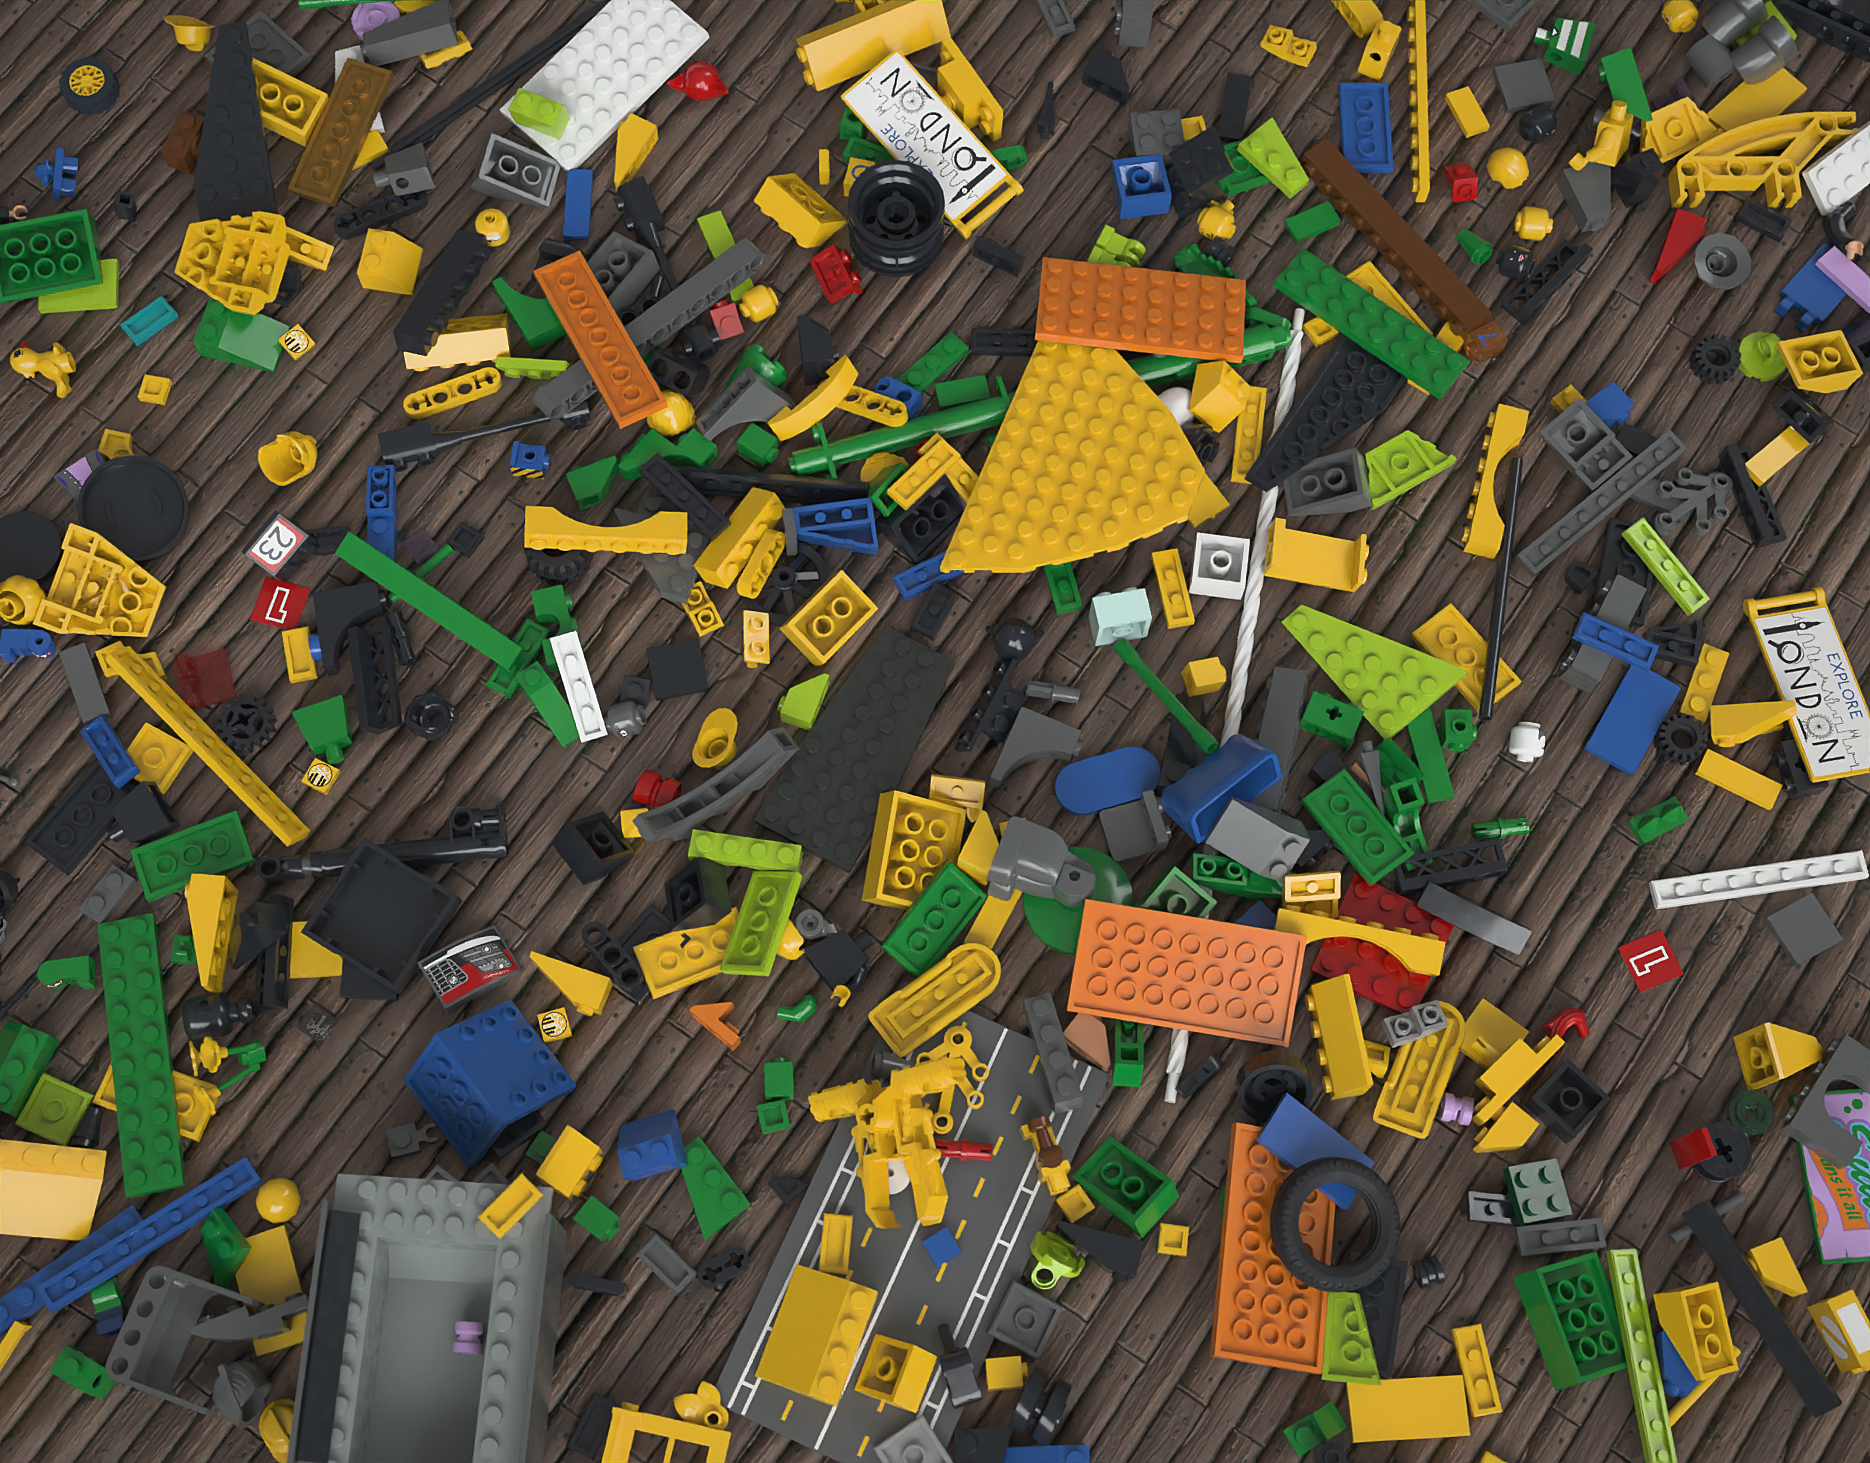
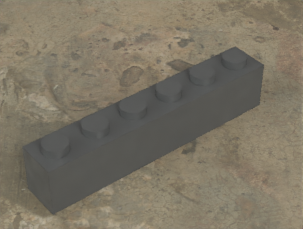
M1275 667L1273 677H1268L1267 692H1269L1268 699H1263L1261 714L1264 715L1263 722H1258L1256 729V738H1259L1258 742L1269 747L1277 755L1282 778L1251 802L1254 805L1277 813L1281 812L1309 685L1307 670Z

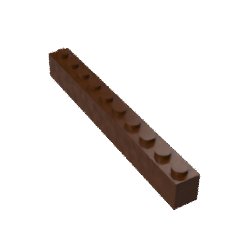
M1327 138L1303 154L1301 167L1307 177L1314 181L1323 195L1329 197L1339 212L1345 214L1350 220L1351 225L1356 230H1360L1372 247H1376L1383 255L1384 260L1399 272L1400 277L1416 290L1419 298L1425 300L1432 307L1435 315L1448 322L1450 330L1454 335L1460 336L1465 342L1488 325L1492 312Z

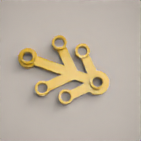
M954 1026L948 1029L944 1036V1043L929 1053H920L916 1060L917 1064L920 1063L919 1061L923 1057H927L930 1060L940 1059V1057L950 1053L949 1058L961 1056L972 1069V1077L976 1081H985L989 1075L987 1065L980 1063L970 1048L972 1044L971 1033L962 1026ZM960 1035L963 1038V1042L956 1044L953 1042V1037ZM983 1068L986 1074L983 1077H978L975 1074V1070ZM965 1076V1082L958 1086L967 1098V1105L971 1109H979L983 1105L984 1096L981 1092L975 1091ZM955 1086L942 1091L939 1110L932 1116L931 1121L934 1133L937 1135H947L953 1128V1118L949 1113ZM927 1093L920 1095L921 1098L925 1097ZM971 1096H978L981 1102L977 1105L970 1102ZM945 1118L947 1125L944 1127L938 1126L936 1123L937 1119Z

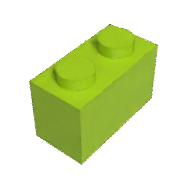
M521 88L518 89L508 109L515 123L559 140L570 120L563 104Z

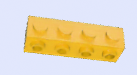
M752 487L730 516L731 525L708 545L693 565L706 583L728 589L751 558L765 531L773 529L782 517V509L786 508L776 493Z

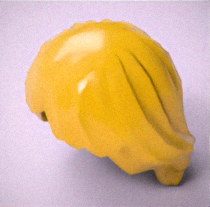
M672 389L661 391L668 407L647 417L649 427L663 437L679 435L680 432H686V429L694 427L697 417L692 404L687 398Z

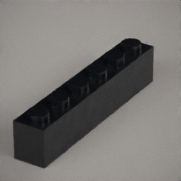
M457 229L393 331L398 351L427 357L432 347L436 346L438 337L443 329L447 328L451 316L458 310L462 298L468 294L470 285L479 276L480 269L490 257L491 249L488 246L485 234Z

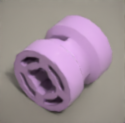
M1445 1092L1441 1099L1439 1120L1446 1122L1456 1120L1459 1124L1468 1126L1473 1115L1474 1099L1466 1096L1456 1098L1454 1094Z
M455 1322L454 1332L459 1337H456V1341L453 1343L452 1353L481 1355L483 1345L480 1343L478 1336L484 1333L485 1324L478 1322Z

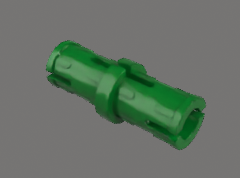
M1524 816L1522 818L1506 820L1500 817L1496 818L1495 821L1472 823L1471 832L1476 831L1475 834H1472L1474 840L1491 837L1504 839L1507 835L1529 834L1530 826L1525 825L1529 821Z

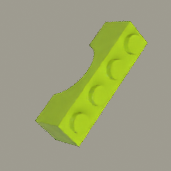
M695 829L692 831L688 852L690 863L696 858L701 857L724 866H742L760 871H798L799 873L803 856L802 845Z

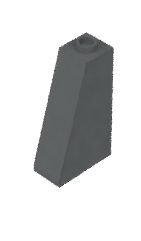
M438 0L363 33V44H360L364 59L369 58L371 65L380 66L458 45L456 18L449 0Z

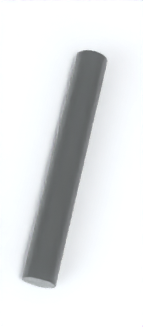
M1738 1191L1713 1207L1719 1216H1722L1745 1202V1198ZM1685 1223L1670 1232L1668 1236L1675 1244L1692 1234L1693 1231L1688 1223Z

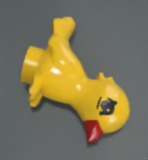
M24 340L20 343L19 348L12 352L10 364L16 372L24 375L26 378L30 376L35 378V373L39 371L46 378L55 382L57 396L60 398L66 397L72 391L69 385L68 373L76 371L75 360L69 351L66 352V349L59 343L55 342L53 344V351L37 353Z

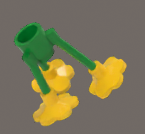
M208 1036L204 1038V1043L200 1046V1052L195 1049L192 1040L189 1041L194 1077L198 1076L200 1063H203L204 1068H208L210 1073H215L221 1064V1058H226L232 1054H237L241 1066H248L220 1086H213L207 1091L197 1083L193 1085L195 1096L200 1101L202 1107L212 1116L216 1114L213 1100L219 1097L222 1091L240 1079L260 1070L259 1063L266 1061L265 1050L260 1040L238 1047L226 1048L225 1046L219 1047L217 1041H213Z

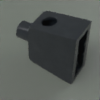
M143 781L112 809L117 823L108 828L107 832L116 843L125 837L130 843H143L174 830L181 825L156 782Z

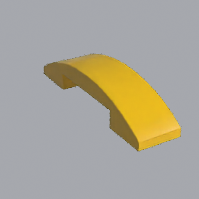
M846 355L826 371L829 378L794 409L791 410L785 406L767 422L780 441L796 436L816 424L815 422H819L845 397L858 376L857 370Z

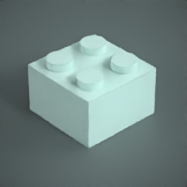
M1131 587L1115 594L1103 592L1092 598L1088 618L1095 646L1116 643L1120 639L1133 640L1147 637L1152 616L1145 588L1137 590V588Z

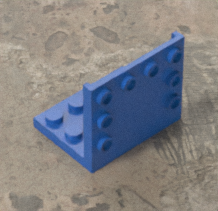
M511 999L436 1033L403 1079L468 1168L478 1164L508 1124L565 1096L577 1086Z

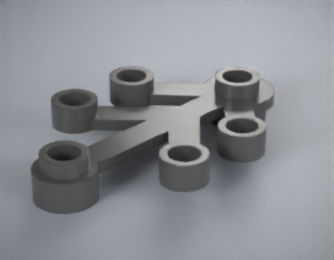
M1681 468L1675 476V480L1679 485L1693 484L1705 488L1701 491L1678 488L1670 481L1661 482L1657 488V494L1661 498L1668 499L1672 497L1686 500L1670 513H1659L1652 522V529L1660 536L1669 535L1676 525L1675 522L1694 508L1695 524L1693 525V532L1698 536H1705L1711 529V523L1707 520V499L1711 496H1714V510L1711 513L1713 521L1723 523L1730 514L1728 508L1725 507V495L1732 490L1733 482L1723 472H1713L1708 477L1695 475L1690 469ZM1663 487L1667 488L1669 492H1666ZM1717 512L1722 513V514H1723V517H1722V516H1719V515L1717 514ZM1699 525L1704 526L1705 530L1701 529Z

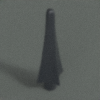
M1052 81L1048 83L1044 105L1037 122L1038 129L1036 133H1040V138L1043 140L1049 139L1050 134L1054 135V84Z

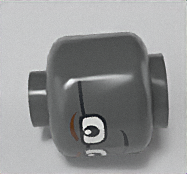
M628 700L611 705L607 716L604 717V724L608 732H612L617 738L623 739L641 733L643 726L646 725V715L640 704L637 705L634 701Z

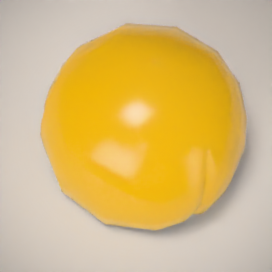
M789 918L777 954L788 960H796L804 953L805 948L799 950L804 940Z
M283 1177L267 1181L260 1187L256 1197V1206L262 1218L272 1223L288 1221L296 1215L301 1203V1196L297 1185Z

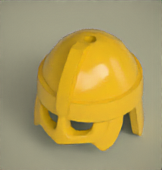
M296 431L278 434L275 441L259 449L258 461L264 475L271 482L280 486L288 485L308 475L314 469L317 459V448L315 446L317 441L310 435H303Z

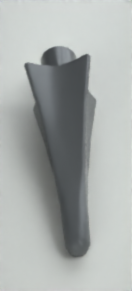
M1372 741L1362 742L1363 753H1360L1361 755L1358 756L1371 786L1376 806L1384 815L1379 750L1374 751Z

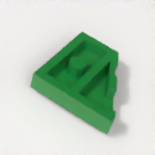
M220 1207L212 1209L201 1228V1233L215 1284L227 1289L252 1247L225 1210Z

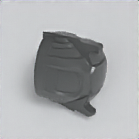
M251 1356L245 1357L244 1361L239 1360L228 1366L224 1363L218 1366L219 1373L214 1379L211 1390L212 1401L216 1408L239 1429L248 1427L259 1415L267 1403L266 1397L272 1387L262 1369L253 1363Z

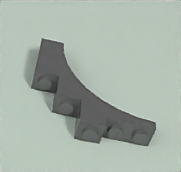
M784 727L768 730L752 747L717 775L668 804L638 814L632 822L637 827L639 834L648 843L669 837L674 841L690 838L693 829L698 830L709 817L726 813L744 793L761 789L799 747Z

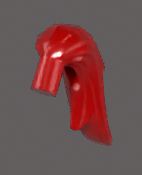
M1568 1007L1563 1009L1542 1026V1028L1548 1029L1547 1036L1550 1039L1556 1034L1562 1039L1564 1033L1572 1025L1576 1026L1579 1038L1590 1035L1585 1014L1579 1008ZM1560 1048L1556 1051L1557 1054H1560Z

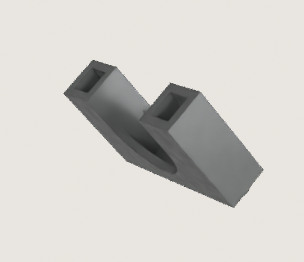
M1847 1034L1839 1039L1833 1038L1824 1051L1827 1053V1056L1823 1062L1820 1060L1813 1067L1810 1073L1813 1075L1812 1080L1809 1084L1805 1083L1798 1091L1796 1097L1799 1100L1795 1107L1791 1105L1782 1117L1785 1123L1781 1127L1783 1132L1837 1169L1850 1165L1863 1142L1831 1119L1824 1103L1825 1091L1831 1081L1846 1080L1870 1094V1050Z

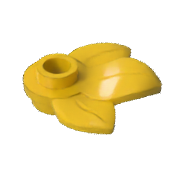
M702 1381L697 1394L685 1393L674 1398L676 1411L684 1419V1422L724 1430L728 1425V1411L721 1405L720 1392L714 1385ZM710 1414H716L719 1417L717 1424L710 1423Z

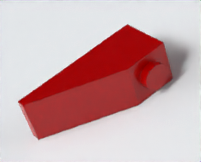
M1677 209L1670 221L1649 283L1654 284L1693 251L1696 244L1700 243L1707 233V230L1704 229L1706 218Z

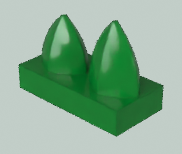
M1674 796L1630 819L1627 825L1642 846L1686 823L1689 817L1683 810V806L1680 805Z

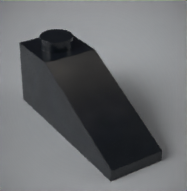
M255 901L238 914L229 941L232 969H239L288 932L284 907Z
M1059 1220L1056 1230L1102 1270L1112 1274V1279L1128 1282L1129 1278L1134 1279L1136 1277L1144 1244L1143 1241Z

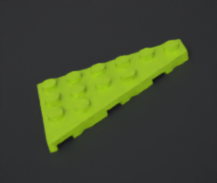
M1304 605L1298 607L1282 621L1286 629L1350 702L1358 706L1359 710L1364 711L1363 716L1384 740L1395 736L1467 675L1463 668Z

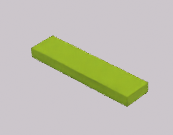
M721 210L697 218L700 230L714 260L735 245ZM750 277L728 293L732 303H735V305L742 303L741 295L743 292L754 287Z
M1644 517L1621 534L1687 616L1710 600Z

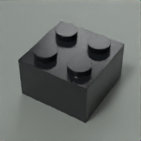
M1567 1059L1526 1100L1524 1105L1566 1144L1581 1132L1611 1098L1571 1060Z

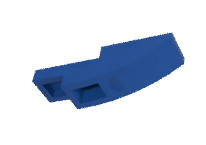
M394 465L367 466V542L395 560V549H398Z

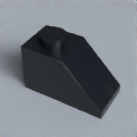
M1098 48L1084 69L1082 84L1125 106L1128 100L1129 86L1121 61L1114 54Z

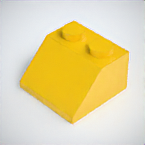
M368 228L357 271L362 287L413 295L424 252L423 248L394 232Z
M1225 361L1197 364L1188 410L1203 424L1212 426L1213 430L1220 433L1245 409L1247 397L1250 393V385Z
M981 810L958 857L957 867L969 879L984 886L988 884L987 876L999 846L986 811Z
M567 1125L535 1175L544 1185L552 1187L555 1192L572 1201L574 1196L579 1197L587 1185L585 1179L590 1171L595 1172L603 1160V1157H601L602 1150L585 1136Z
M875 1334L854 1390L895 1407L917 1413L937 1356L913 1344Z

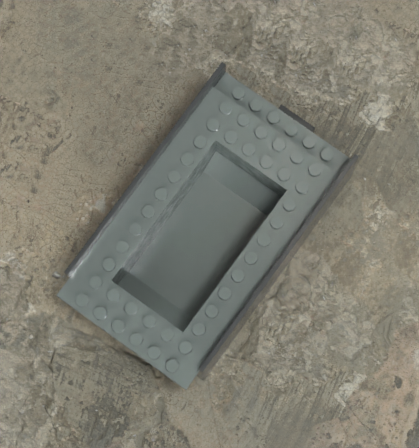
M337 1174L334 1204L329 1200H322L287 1463H307L295 1462V1453L329 1210L360 1213L361 1218L328 1463H543L567 1243V1231L551 1214L554 1190L552 1187L535 1186L544 1196L499 1239L478 1216L509 1186L507 1184ZM455 1322H478L485 1324L484 1333L478 1336L480 1343L483 1345L481 1355L452 1353L453 1343L456 1341V1337H459L454 1332Z

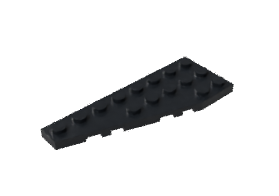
M246 22L219 25L194 180L200 222L214 219L222 222L231 220V216L236 215L244 218L252 216V212L257 211L278 214Z

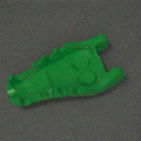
M1196 243L1185 246L1181 251L1176 252L1173 257V262L1182 273L1240 279L1229 267L1224 268L1219 260H1214L1212 256L1206 257L1199 250ZM1246 289L1245 307H1254L1257 302Z

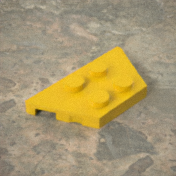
M1685 97L1652 112V121L1647 122L1641 119L1640 153L1653 148L1661 162L1664 163L1724 133V130L1721 128L1717 129L1708 120L1710 117L1704 111L1699 110L1689 97Z

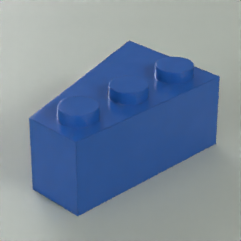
M870 498L792 508L797 541L878 556V542L872 500Z

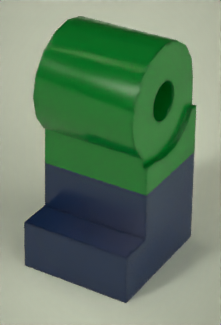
M112 1277L90 1290L98 1321L96 1323L98 1335L105 1338L119 1334L128 1314L125 1296H123L120 1283L116 1277Z

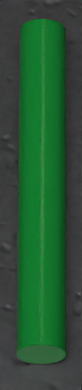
M446 543L413 573L423 579L454 550ZM392 592L387 595L393 603L400 599V597Z

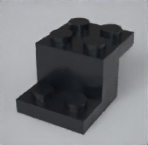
M1212 126L1169 153L1174 166L1168 169L1166 174L1172 194L1171 202L1178 217L1184 219L1224 194L1219 181L1235 171L1215 128Z

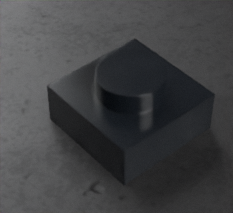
M624 675L620 702L632 700L637 705L648 706L652 679Z

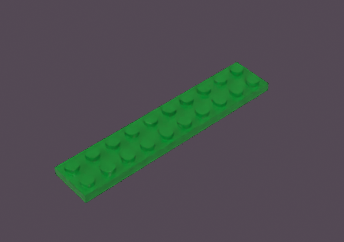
M149 913L97 924L125 1196L127 1198H134L185 1187L186 1178L156 915Z

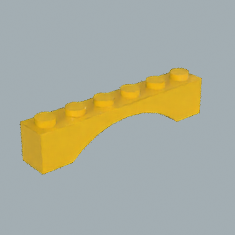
M1498 404L1495 412L1489 413L1486 427H1490L1489 435L1485 434L1481 449L1485 450L1484 458L1480 457L1476 472L1480 473L1479 480L1474 481L1471 495L1475 496L1474 504H1469L1466 518L1470 519L1469 527H1464L1461 541L1465 542L1463 552L1494 559L1500 549L1505 525L1498 514L1494 502V473L1499 461L1510 450L1519 445L1526 429L1529 415L1527 410Z
M526 506L524 547L536 550L552 548L563 551L578 549L589 552L604 550L616 553L630 551L650 554L652 552L670 555L686 554L687 512L660 511L651 518L637 524L623 527H599L575 521L553 507Z
M1285 905L1284 909L1279 908L1277 910L1273 930L1306 935V944L1328 937L1359 938L1387 950L1408 971L1435 977L1440 975L1445 942L1438 941V935L1422 933V937L1413 936L1409 929L1395 927L1394 931L1384 930L1383 924L1367 922L1366 926L1355 924L1356 919L1340 916L1339 920L1328 918V913L1312 910L1311 915L1300 913V907Z

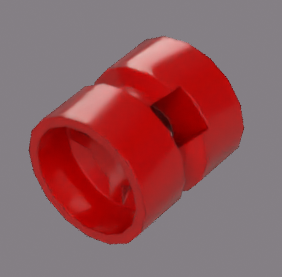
M645 769L636 785L633 801L646 807L653 804L656 809L679 798L683 784L669 777L663 780L661 774Z

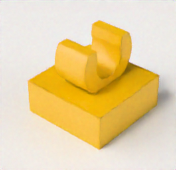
M1570 384L1553 397L1550 404L1561 414L1579 397L1584 403L1587 400Z

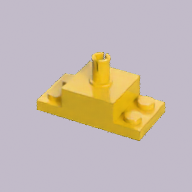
M948 37L942 40L937 94L969 129L979 124L982 133L988 135L992 142L1000 139L1002 135L1003 109L952 38Z
M1481 1034L1469 1047L1488 1063V1069L1474 1082L1487 1096L1474 1106L1473 1111L1475 1114L1471 1120L1478 1126L1484 1124L1565 1042L1557 1034L1551 1039L1545 1036L1531 1049L1519 1038L1505 1052H1499Z

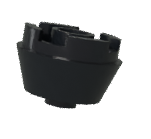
M1186 423L1182 425L1181 429L1202 466L1207 461L1212 463L1220 447V443L1216 442V437L1219 433L1213 430L1212 426L1206 424Z

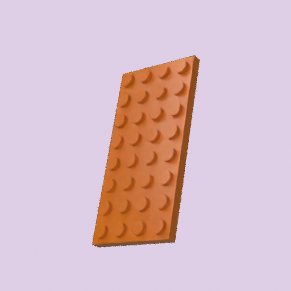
M1043 257L1035 340L1242 363L1246 280Z
M1085 899L1066 1010L1288 1047L1307 936Z
M1237 1122L1233 1123L1230 1138L1210 1356L1311 1374H1322L1328 1292L1304 1284L1288 1271L1277 1255L1270 1232V1214L1275 1195L1284 1180L1294 1170L1255 1140L1262 1127ZM1315 1189L1302 1205L1299 1214V1232L1302 1242L1309 1253L1320 1262L1331 1265L1335 1203L1318 1189Z

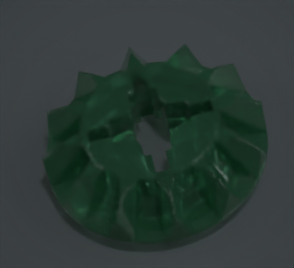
M1745 1090L1738 1093L1732 1098L1728 1107L1730 1112L1729 1121H1732L1736 1127L1747 1133V1135H1760L1766 1132L1773 1124L1775 1116L1773 1105L1764 1094L1758 1091ZM1757 1105L1754 1112L1757 1119L1752 1117L1745 1120L1747 1111L1744 1107L1749 1109Z

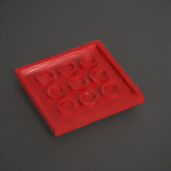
M1354 874L1338 908V917L1334 918L1335 920H1339L1340 916L1356 919L1355 924L1364 926L1367 925V922L1383 924V929L1394 931L1395 927L1411 930V935L1422 937V933L1438 935V941L1445 942V945L1454 927L1453 924L1418 907L1415 904L1416 902L1376 883L1370 887L1363 877ZM1343 936L1325 938L1310 969V973L1325 980L1349 974L1354 994L1398 1015L1409 1012L1411 1007L1420 1004L1432 977L1408 971L1396 957L1372 942Z

